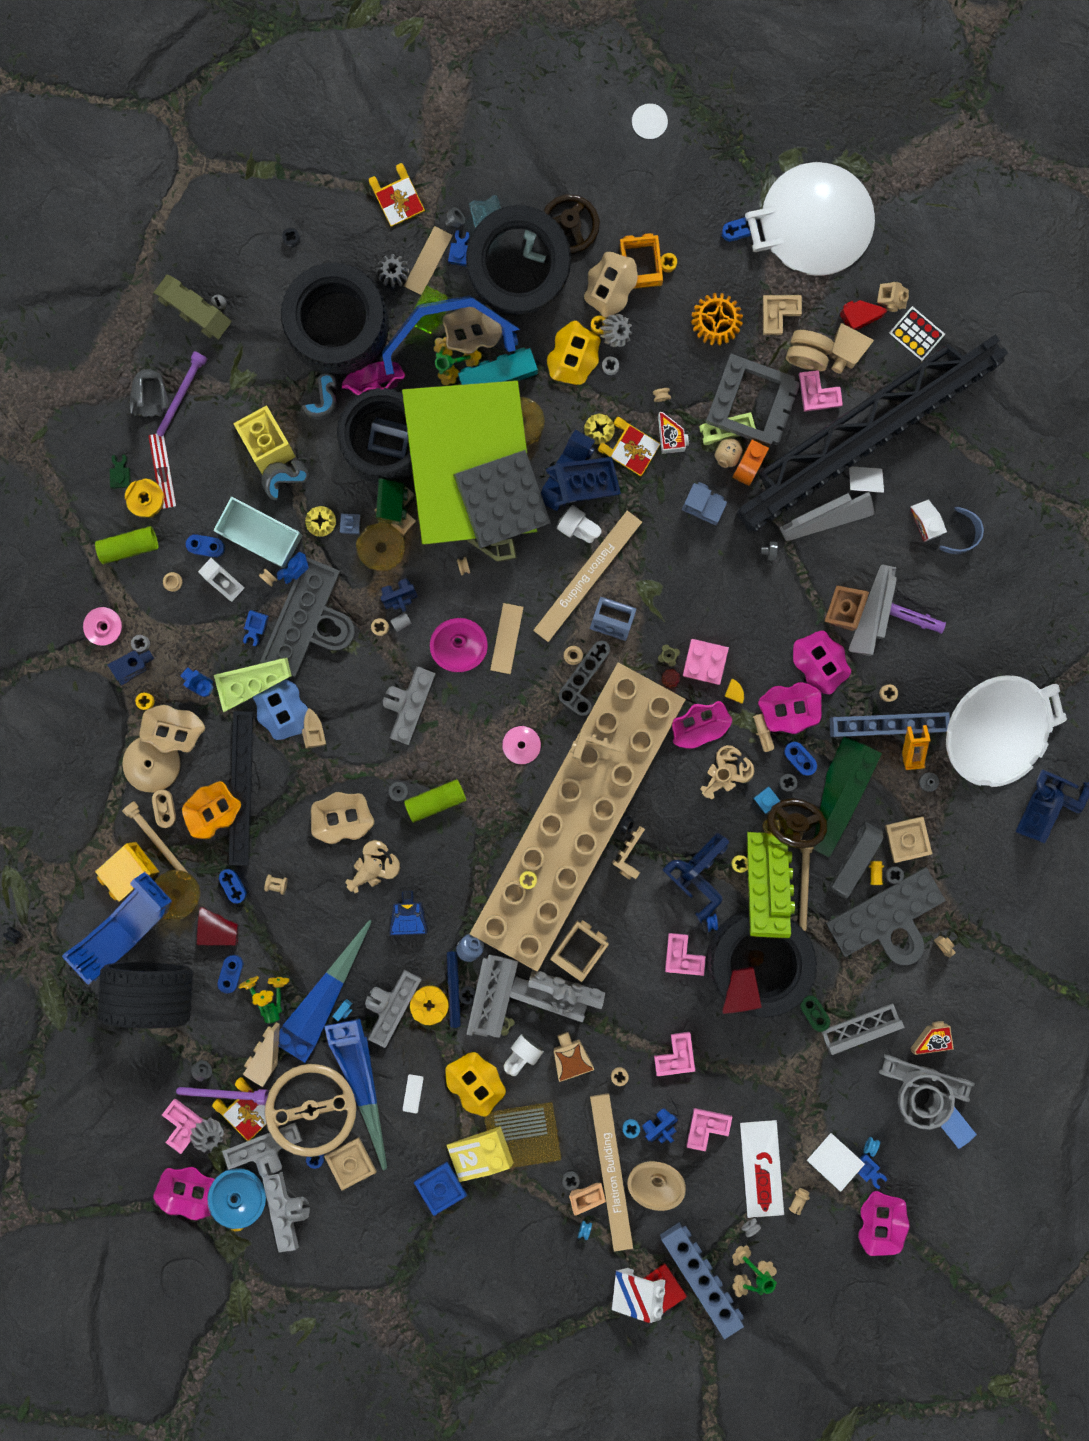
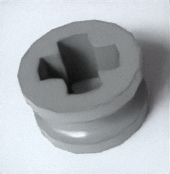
M606 357L602 362L603 371L607 375L616 374L619 370L618 360L615 357ZM607 362L615 363L614 370L605 368L608 366Z
M136 635L131 640V647L137 652L142 653L149 649L150 641L146 636ZM144 639L145 646L138 649L137 640L141 641Z
M755 1218L747 1221L741 1227L742 1231H746L745 1235L747 1237L753 1236L761 1229V1226L756 1224L757 1220Z

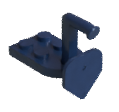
M1041 769L1036 781L1038 789L1033 793L1015 832L1045 844L1062 806L1075 813L1083 811L1089 799V782H1083L1084 788L1077 801L1063 794L1062 789L1064 785L1078 789V785ZM1047 778L1053 780V781H1052V784H1051V783H1046V784H1045Z
M716 833L688 863L681 860H672L662 869L690 898L693 895L686 888L692 882L711 901L701 912L695 913L700 923L722 902V896L699 874L704 868L708 869L714 863V858L718 854H723L728 848L729 841L719 833ZM676 867L681 871V877L677 880L670 874Z

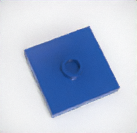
M448 1161L414 1181L415 1186L433 1216L467 1196Z

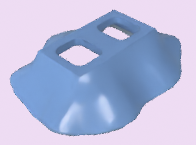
M286 679L253 697L257 706V720L269 730L274 739L282 740L302 734L304 718L308 708L300 700L299 690L293 682ZM278 693L282 702L272 707L268 697ZM286 710L290 720L280 724L276 715Z

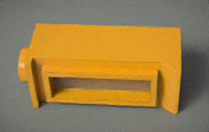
M923 725L922 736L914 739L911 726L907 727L902 751L905 770L925 769L924 764L928 745L931 741L927 725Z

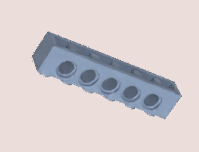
M947 712L829 718L830 737L906 734L907 727L910 726L913 734L922 733L923 725H927L929 733L947 732L950 715Z
M679 1222L660 1234L662 1242L724 1340L744 1327L742 1313L738 1308L735 1310L732 1306L734 1301L730 1294L723 1292L721 1288L723 1284L717 1275L714 1277L710 1270L713 1269L707 1259L703 1260L701 1257L702 1250L697 1242L692 1243L689 1238L692 1235L686 1226L682 1227ZM680 1243L688 1244L684 1250H679L677 1247ZM692 1259L698 1261L697 1265L693 1267L689 1266L688 1262ZM701 1276L708 1277V1281L705 1283H701L698 1280ZM713 1292L719 1294L716 1299H710L709 1296ZM728 1309L729 1313L726 1316H722L720 1311Z

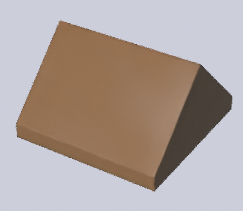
M836 586L824 622L850 631L856 630L869 592Z

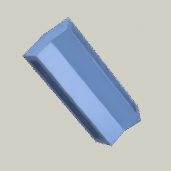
M955 1107L949 1120L941 1126L958 1149L969 1143L977 1135Z

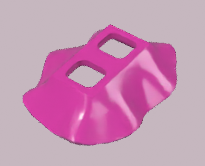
M384 361L369 364L361 370L347 375L342 383V388L349 389L356 395H360L364 391L366 393L370 389H392L397 387L398 382L405 377V374L398 363L392 362L394 374L386 375ZM384 382H389L385 387H381L379 385Z
M818 631L795 641L793 647L794 664L804 673L807 684L817 688L824 694H832L850 676L851 668L846 662L844 647L834 642L825 631ZM821 646L826 654L819 660H816L811 652L816 647ZM832 662L836 667V672L827 676L822 667Z
M803 682L796 683L789 688L775 686L767 691L758 701L766 726L772 732L784 731L797 734L810 726L819 724L822 717L821 692L817 688ZM804 701L805 713L796 714L794 702ZM785 704L787 715L777 717L775 705Z
M716 701L710 705L694 704L685 715L673 720V743L683 748H696L709 741L716 740L722 737L731 726L732 717L721 701ZM711 710L712 717L702 720L701 713ZM693 717L695 723L689 727H684L683 720Z
M194 1167L179 1170L167 1168L161 1175L153 1197L156 1204L166 1214L183 1215L190 1220H200L211 1215L207 1196L209 1188L215 1179L202 1175ZM175 1182L185 1183L186 1187L183 1195L173 1192ZM194 1186L204 1188L202 1199L192 1196Z
M874 1191L861 1207L860 1213L864 1224L859 1231L860 1243L865 1252L870 1256L896 1255L902 1251L910 1228L906 1202L901 1198L891 1197ZM888 1207V1218H878L876 1216L877 1208ZM877 1226L887 1227V1236L885 1238L875 1236V1228Z

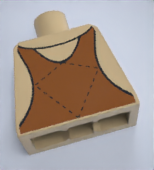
M568 1032L559 1034L558 1039L561 1046L554 1048L559 1082L593 1071L594 1066L580 1040L571 1042Z

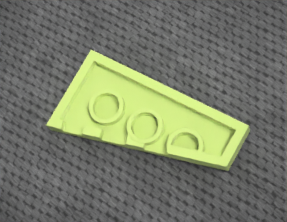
M287 658L214 675L223 712L275 686L292 675Z

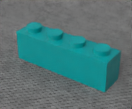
M520 348L515 351V354L509 356L507 354L497 357V360L492 362L489 360L483 361L475 368L466 367L461 370V373H458L461 385L520 381L537 375L538 369L531 349Z

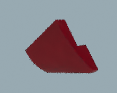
M200 907L197 945H237L239 925L207 910L205 907Z
M749 967L732 971L725 1004L722 1008L723 1014L762 1008L754 968Z

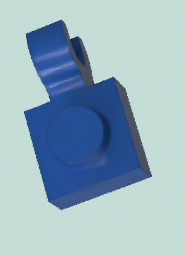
M298 552L287 563L288 568L277 572V579L281 580L284 577L286 584L290 583L293 578L297 580L309 568L305 554Z

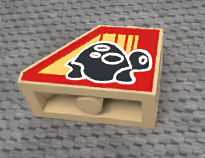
M943 1021L933 1022L932 1026H927L912 1045L911 1052L918 1055L953 1050L950 1026L944 1024Z

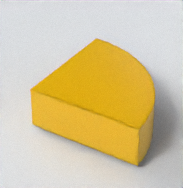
M731 679L724 697L743 704L744 692L741 685L734 679Z

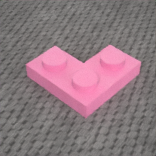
M819 370L799 373L804 412L843 406L840 387L821 389Z
M668 933L665 972L704 976L706 956L687 954L688 935Z
M690 1032L671 1034L673 1053L654 1056L656 1075L664 1076L695 1072Z
M173 1099L162 1116L177 1126V1128L165 1143L182 1154L191 1142V1129L196 1128V1123H201L202 1118L177 1099Z
M694 1108L686 1147L706 1151L709 1133L729 1136L732 1116Z

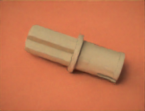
M763 714L753 716L758 731L756 735H759L763 751L773 750L774 745L770 730L766 726Z

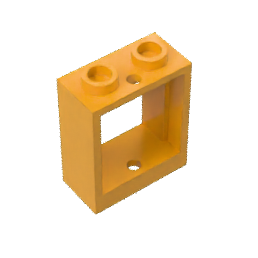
M648 233L642 235V237L630 235L620 239V255L625 257V249L653 246L656 273L638 275L636 286L633 289L662 286L663 275L658 235L653 236V234Z

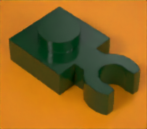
M112 455V463L115 465V468H110V488L112 489L128 488L131 484L130 468H125L128 462L126 455H122L123 459L121 462H117V456Z

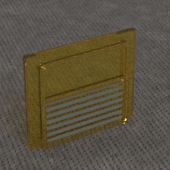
M552 1102L491 1111L485 1117L487 1131L501 1126L514 1162L510 1168L561 1160L558 1130L556 1128Z

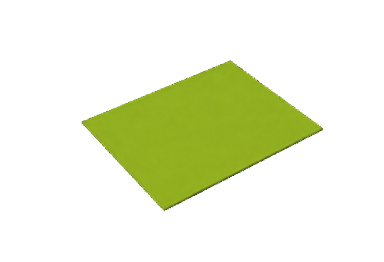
M518 381L403 389L402 394L422 544L476 539L454 474L526 450L527 453ZM537 528L525 533L537 532Z

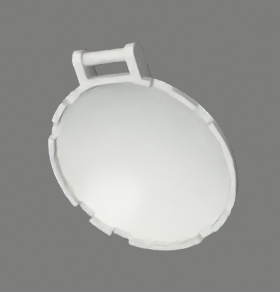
M822 162L802 164L785 172L771 186L766 195L763 208L745 214L753 240V252L771 249L782 260V263L789 268L814 276L834 274L851 266L867 249L873 236L875 225L874 207L864 185L849 171L839 166ZM756 219H760L764 242L760 240Z
M1006 675L988 679L971 689L956 706L947 728L946 748L950 762L955 770L973 784L991 787L1012 783L1026 775L1033 769L1032 765L1039 757L1042 758L1049 745L1047 743L1049 733L1052 732L1053 727L1067 720L1059 697V685L1052 684L1039 689L1027 679ZM1049 697L1052 698L1055 715L1052 713Z

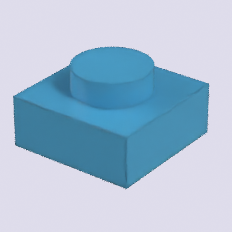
M767 787L753 798L764 813L770 811L771 807L780 801L770 787Z
M346 999L332 1017L337 1021L341 1018L346 1019L352 1011L349 1007L353 1003Z

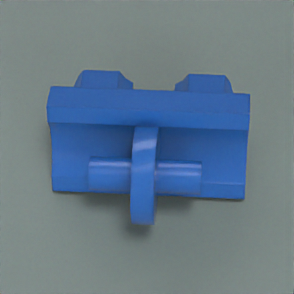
M186 668L181 674V677L185 680L183 685L202 697H207L212 693V684L214 682L197 670L193 672L190 668Z
M663 1108L656 1114L662 1122L656 1127L649 1120L642 1126L647 1134L645 1137L648 1141L653 1142L661 1134H664L658 1139L661 1143L667 1139L670 1143L674 1141L672 1135L677 1131L674 1127L669 1131L667 1129L675 1124L678 1119Z

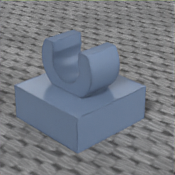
M341 514L340 533L360 535L361 515Z

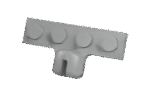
M416 666L407 690L394 686L388 688L385 694L395 698L391 700L384 697L383 706L398 713L390 735L391 739L409 745L435 673Z
M403 970L391 992H386L378 987H374L370 991L371 997L367 996L365 1005L367 1009L378 1013L379 1017L368 1036V1040L386 1048L422 980L420 977Z
M532 970L528 982V987L552 994V1005L558 1012L560 1008H563L562 1013L571 1012L576 1002L602 1009L605 992L585 987L580 983L569 982L560 977H553L541 971Z
M296 1122L279 1129L280 1133L289 1142L296 1144L303 1141ZM271 1133L222 1151L228 1170L250 1161L256 1163L259 1174L262 1177L282 1169L278 1151L283 1148L274 1140Z
M276 1172L262 1177L278 1253L296 1250L299 1248L294 1222L304 1221L309 1217L310 1207L302 1208L303 1205L309 1204V1202L304 1197H288L283 1172Z

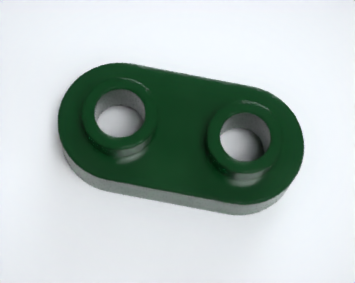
M808 995L805 997L803 1002H800V1008L813 1029L819 1032L826 1031L830 1026V1018L815 996ZM808 1001H811L813 1003L812 1007L810 1008L806 1007V1003ZM818 1018L823 1019V1022L821 1024L816 1023V1020Z

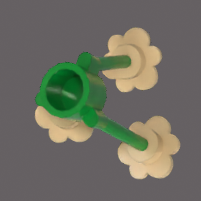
M747 1245L736 1249V1253L732 1256L734 1259L733 1264L739 1265L746 1262L757 1274V1287L751 1286L747 1275H736L734 1278L735 1283L732 1285L735 1295L737 1297L747 1295L748 1290L757 1292L759 1295H763V1293L770 1294L774 1291L777 1284L772 1278L777 1270L770 1261L767 1263L760 1261L757 1268L748 1259L751 1251Z

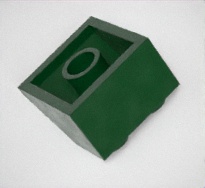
M379 479L377 520L383 524L403 525V520L407 518V508H404V501H408V489H405L403 483Z

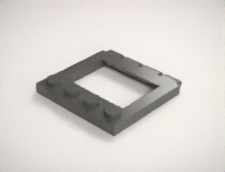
M730 354L705 423L769 447L771 444L779 445L783 434L781 430L785 429L789 417L787 413L791 412L795 400L794 397L797 395L800 383L794 380V376ZM744 371L780 384L764 431L728 419Z

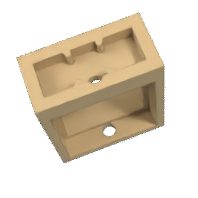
M577 920L552 954L550 960L582 982L609 943L606 941L607 937L599 931L597 934L591 931L592 926L582 920L580 923ZM578 928L601 944L582 971L559 955Z

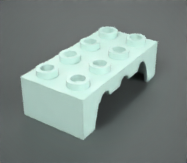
M233 497L230 498L213 530L217 534L284 569L303 536L300 532Z

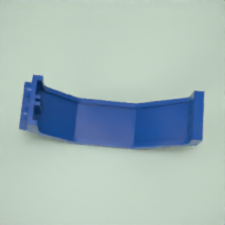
M471 295L417 305L382 351L386 375L394 374L391 361L392 353L424 315L474 307L501 325L504 345L508 352L516 351L515 346L518 345L516 333L512 331L520 329Z
M146 872L132 880L130 885L135 890L103 923L62 955L64 960L88 985L100 977L101 968L107 964L119 961L168 913L172 900Z

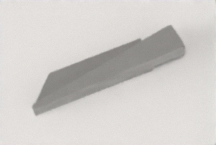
M867 492L852 500L849 493L781 526L780 530L785 540L790 541L873 516L875 511L871 495Z
M880 566L859 625L851 641L849 652L871 656L874 653L876 638H885L896 585V567Z

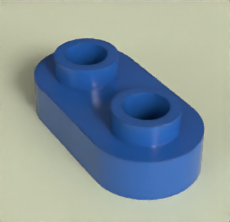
M191 535L186 540L187 550L195 555L218 558L225 551L224 543L218 538ZM194 541H198L197 547L192 546ZM216 544L217 549L212 551L211 546Z
M791 742L786 745L784 754L791 764L802 775H812L817 769L816 760L800 743ZM792 748L797 750L796 755L790 753ZM805 762H808L810 765L807 770L803 767Z
M230 955L223 962L218 979V988L223 993H231L238 987L244 966L242 958L238 955ZM230 962H234L236 964V967L234 969L230 967ZM226 980L230 982V987L224 985Z

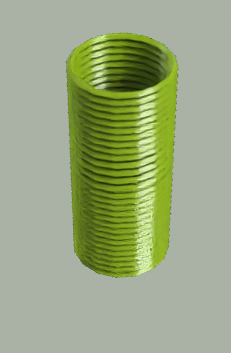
M149 526L144 529L134 530V532H127L122 535L98 540L95 542V549L99 561L104 565L124 558H130L134 555H141V553L158 550V541L153 528Z
M458 779L408 800L406 799L404 803L414 823L425 817L427 818L442 812L444 809L446 810L459 803L461 804L466 801V797Z

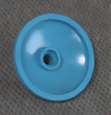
M240 1168L227 1170L217 1176L212 1182L207 1196L208 1208L212 1217L220 1225L230 1229H241L253 1224L262 1214L266 1201L265 1189L260 1179L254 1173ZM232 1196L236 1198L235 1203H232L230 1200Z

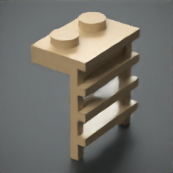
M581 730L578 741H573L570 750L573 753L572 757L580 760L586 741L620 753H625L626 749L618 747L619 742L616 741L613 745L607 743V738H603L602 741L597 740V735L592 734L591 737L585 736V731Z
M640 826L636 832L632 831L630 833L633 835L630 842L627 840L624 842L627 846L624 851L619 850L618 854L621 855L617 861L613 859L611 862L621 869L619 873L629 880L632 877L636 879L640 874L638 870L624 862L645 830Z

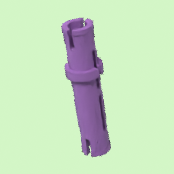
M894 603L891 605L890 615L920 625L922 629L928 628L940 634L943 633L946 622L936 620L928 614L923 615Z

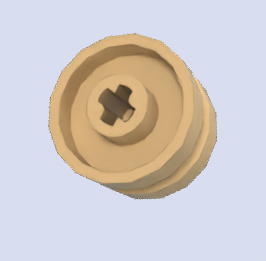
M794 331L791 339L793 346L789 347L786 360L806 370L825 371L829 361L826 355L831 354L834 342L830 338L813 331Z

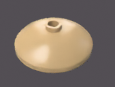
M140 738L128 746L123 757V771L126 779L133 787L144 792H156L168 788L174 783L180 772L181 760L177 750L162 753L152 744L142 742ZM147 760L151 761L150 767L146 766Z
M655 1161L641 1163L633 1168L628 1178V1190L631 1196L646 1208L657 1211L670 1210L678 1206L684 1199L686 1185L683 1177L677 1170L665 1163Z

